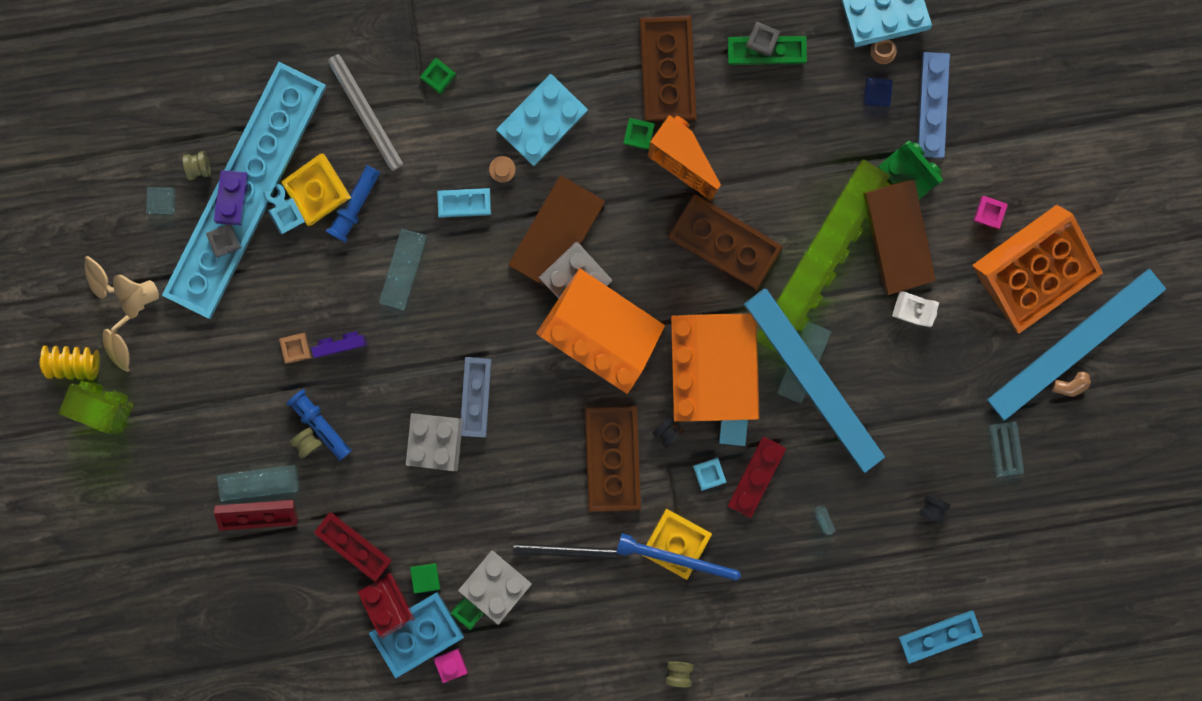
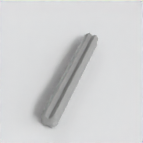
M339 54L331 57L328 60L331 69L388 167L392 171L397 170L403 165V162Z

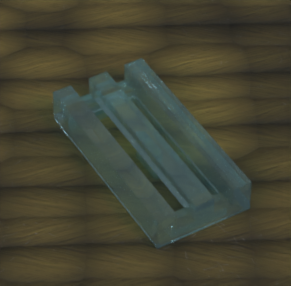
M1017 422L989 425L996 477L1024 474ZM1007 428H1010L1016 469H1013ZM997 429H1001L1007 470L1002 468Z

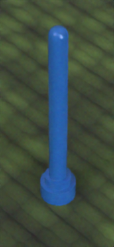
M622 533L616 554L627 556V554L632 555L636 553L735 581L741 577V573L738 570L636 543V540L631 539L632 536Z

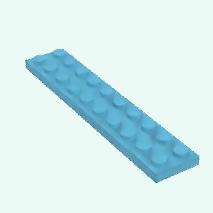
M278 62L224 170L246 172L249 175L242 226L233 225L242 248L216 258L206 233L226 225L214 222L218 182L162 296L208 319L212 318L269 204L264 198L263 192L269 191L271 197L276 190L275 185L279 184L327 87L325 84Z

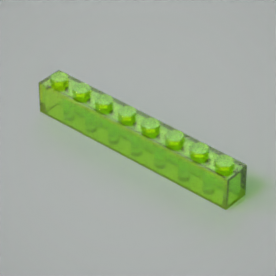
M864 159L859 162L776 300V303L796 331H803L810 319L806 316L811 307L816 309L823 297L819 294L824 285L829 287L836 276L833 270L837 263L842 265L850 251L846 248L851 240L856 242L863 231L860 225L864 218L868 219L863 192L890 185L887 182L890 175ZM759 329L757 332V343L780 356L762 330Z

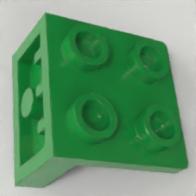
M910 140L877 167L891 185L914 179L918 199H921L932 188L944 181L939 167L933 162L929 163L923 156L925 152L916 142L912 144Z

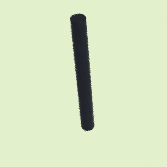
M514 543L513 554L618 559V554H616L617 548Z

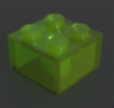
M81 381L80 384H70L58 414L105 433L123 432L134 403L128 401V396L123 393L103 391L104 386L98 383Z

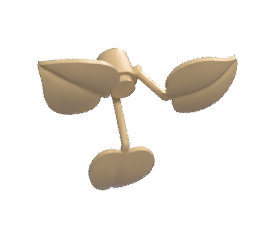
M86 256L85 275L92 292L101 299L107 296V292H115L126 314L123 319L111 328V331L109 329L103 331V344L106 353L113 363L128 372L130 371L128 369L130 362L128 348L122 337L117 334V331L130 318L137 317L138 312L144 309V305L158 300L159 293L157 287L150 280L138 284L123 275L115 276L113 287H110L108 285V277L102 267L92 258Z

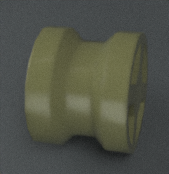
M200 151L194 156L190 154L183 155V166L188 180H195L197 176L201 175L203 177L211 176L210 163L205 151Z
M311 427L289 441L290 445L296 447L299 451L298 456L300 459L305 458L322 445V442L313 436Z
M669 661L667 664L669 676L666 677L665 683L675 687H691L690 673L693 671L694 665L685 662Z

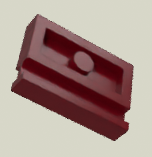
M389 573L382 580L379 579L358 591L364 607L379 637L382 639L405 626L407 622L415 620L393 574Z

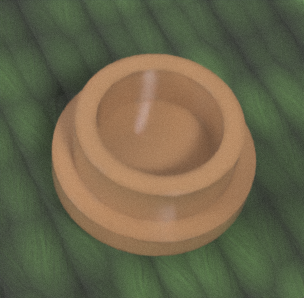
M888 39L873 43L870 54L875 62L888 64L895 59L897 48Z
M505 156L495 158L489 167L491 177L500 183L510 181L516 171L513 161Z

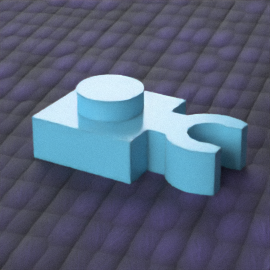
M277 184L275 187L278 195L275 198L271 197L269 191H264L263 196L268 202L273 204L274 207L269 209L268 212L279 233L283 234L305 221L293 198L285 201V190L283 186Z

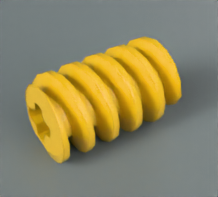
M43 346L39 364L41 373L48 379H52L55 376L57 379H63L64 377L74 379L76 377L78 380H84L85 378L95 380L99 373L100 358L98 350H95L94 355H91L89 347H85L82 355L79 347H75L73 354H70L69 347L64 346L62 354H60L58 346L53 347L52 353H49L48 346Z

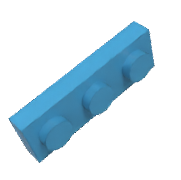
M971 610L900 636L898 639L906 661L912 663L980 638L983 635L974 611Z

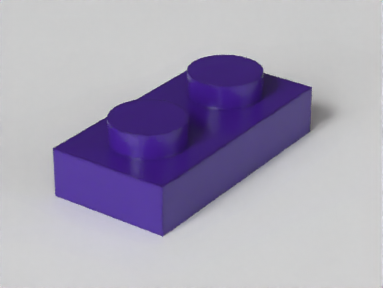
M221 170L214 214V222L216 224L242 226L249 179L248 173Z
M358 331L343 334V340L334 342L333 338L317 341L318 346L311 347L313 358L368 346L366 335H358Z

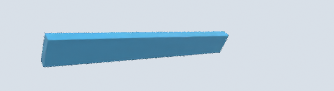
M1147 269L986 401L999 417L1005 421L1164 292L1166 288L1151 269Z
M763 289L744 303L745 308L860 470L865 473L884 459L885 456L768 290Z

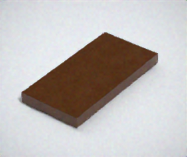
M692 15L640 18L644 121L650 123L665 122L669 115L673 118L679 116L685 121L697 120Z
M560 175L508 266L546 287L538 277L575 242L581 245L605 201Z
M909 179L863 192L885 294L890 295L936 281L915 180Z
M695 193L667 237L754 291L758 290L783 248L779 243Z
M637 406L586 407L589 512L641 510Z

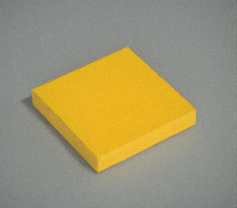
M319 154L281 181L290 198H293L307 226H312L351 199L325 154Z
M666 508L646 545L699 559L712 533ZM644 556L686 580L693 570Z

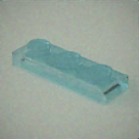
M297 465L217 475L220 501L300 490Z

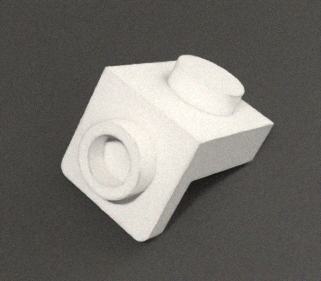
M900 291L892 316L915 325L932 327L937 316L939 302L926 300Z

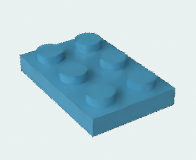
M438 591L410 608L415 620L407 622L405 626L385 638L379 637L376 629L369 632L395 678L464 638Z

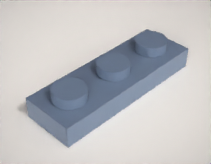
M465 357L461 436L487 437L492 359Z

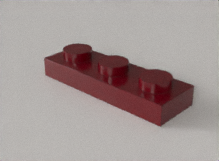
M762 436L727 506L751 518L786 448Z
M294 500L216 505L214 509V516L219 531L293 526L298 524Z
M329 512L314 532L316 536L374 581H377L392 561L390 557L332 512Z

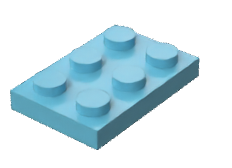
M841 0L854 47L931 30L932 27L924 0Z
M550 74L496 130L530 164L535 166L588 112V109Z

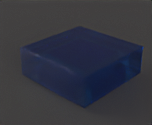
M866 78L863 105L890 107L893 80Z

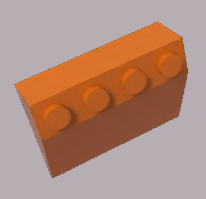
M669 115L650 141L647 157L711 201L721 184L693 132L688 129L689 123L679 116L673 118Z
M1055 205L972 265L982 285L1018 334L1103 274L1074 215L1058 205Z
M579 268L536 334L628 394L642 373L665 325Z
M750 314L671 316L674 421L759 419L757 323Z

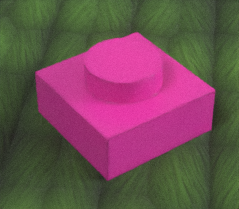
M981 196L973 222L997 230L1000 229L1008 204Z
M459 648L434 657L443 683L468 673Z

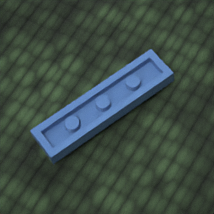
M922 53L917 144L924 150L925 155L923 156L925 158L943 159L945 157L950 54Z

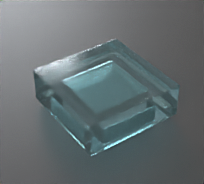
M147 187L146 213L175 215V188Z
M822 505L815 508L814 514L822 532L827 535L836 532L826 507Z

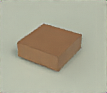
M306 333L279 339L285 364L312 358Z

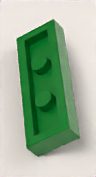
M778 36L770 57L746 48L750 37H728L727 39L728 65L807 63L806 36Z

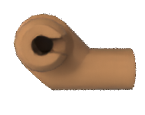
M1082 371L1078 372L1075 379L1071 382L1055 379L1051 386V392L1071 397L1077 396L1090 387V376Z

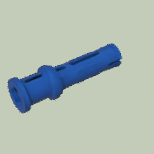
M368 165L365 166L363 173L350 194L351 199L346 201L343 208L337 209L336 213L338 215L331 228H327L325 232L345 243L347 242L349 231L353 224H357L359 221L357 214L381 174L379 171H375L376 169Z
M302 389L287 401L286 405L288 407L291 406L301 417L300 421L302 424H308L339 461L352 451L351 448L345 444L336 431L327 423L320 414L321 408L315 406L305 395L306 391Z

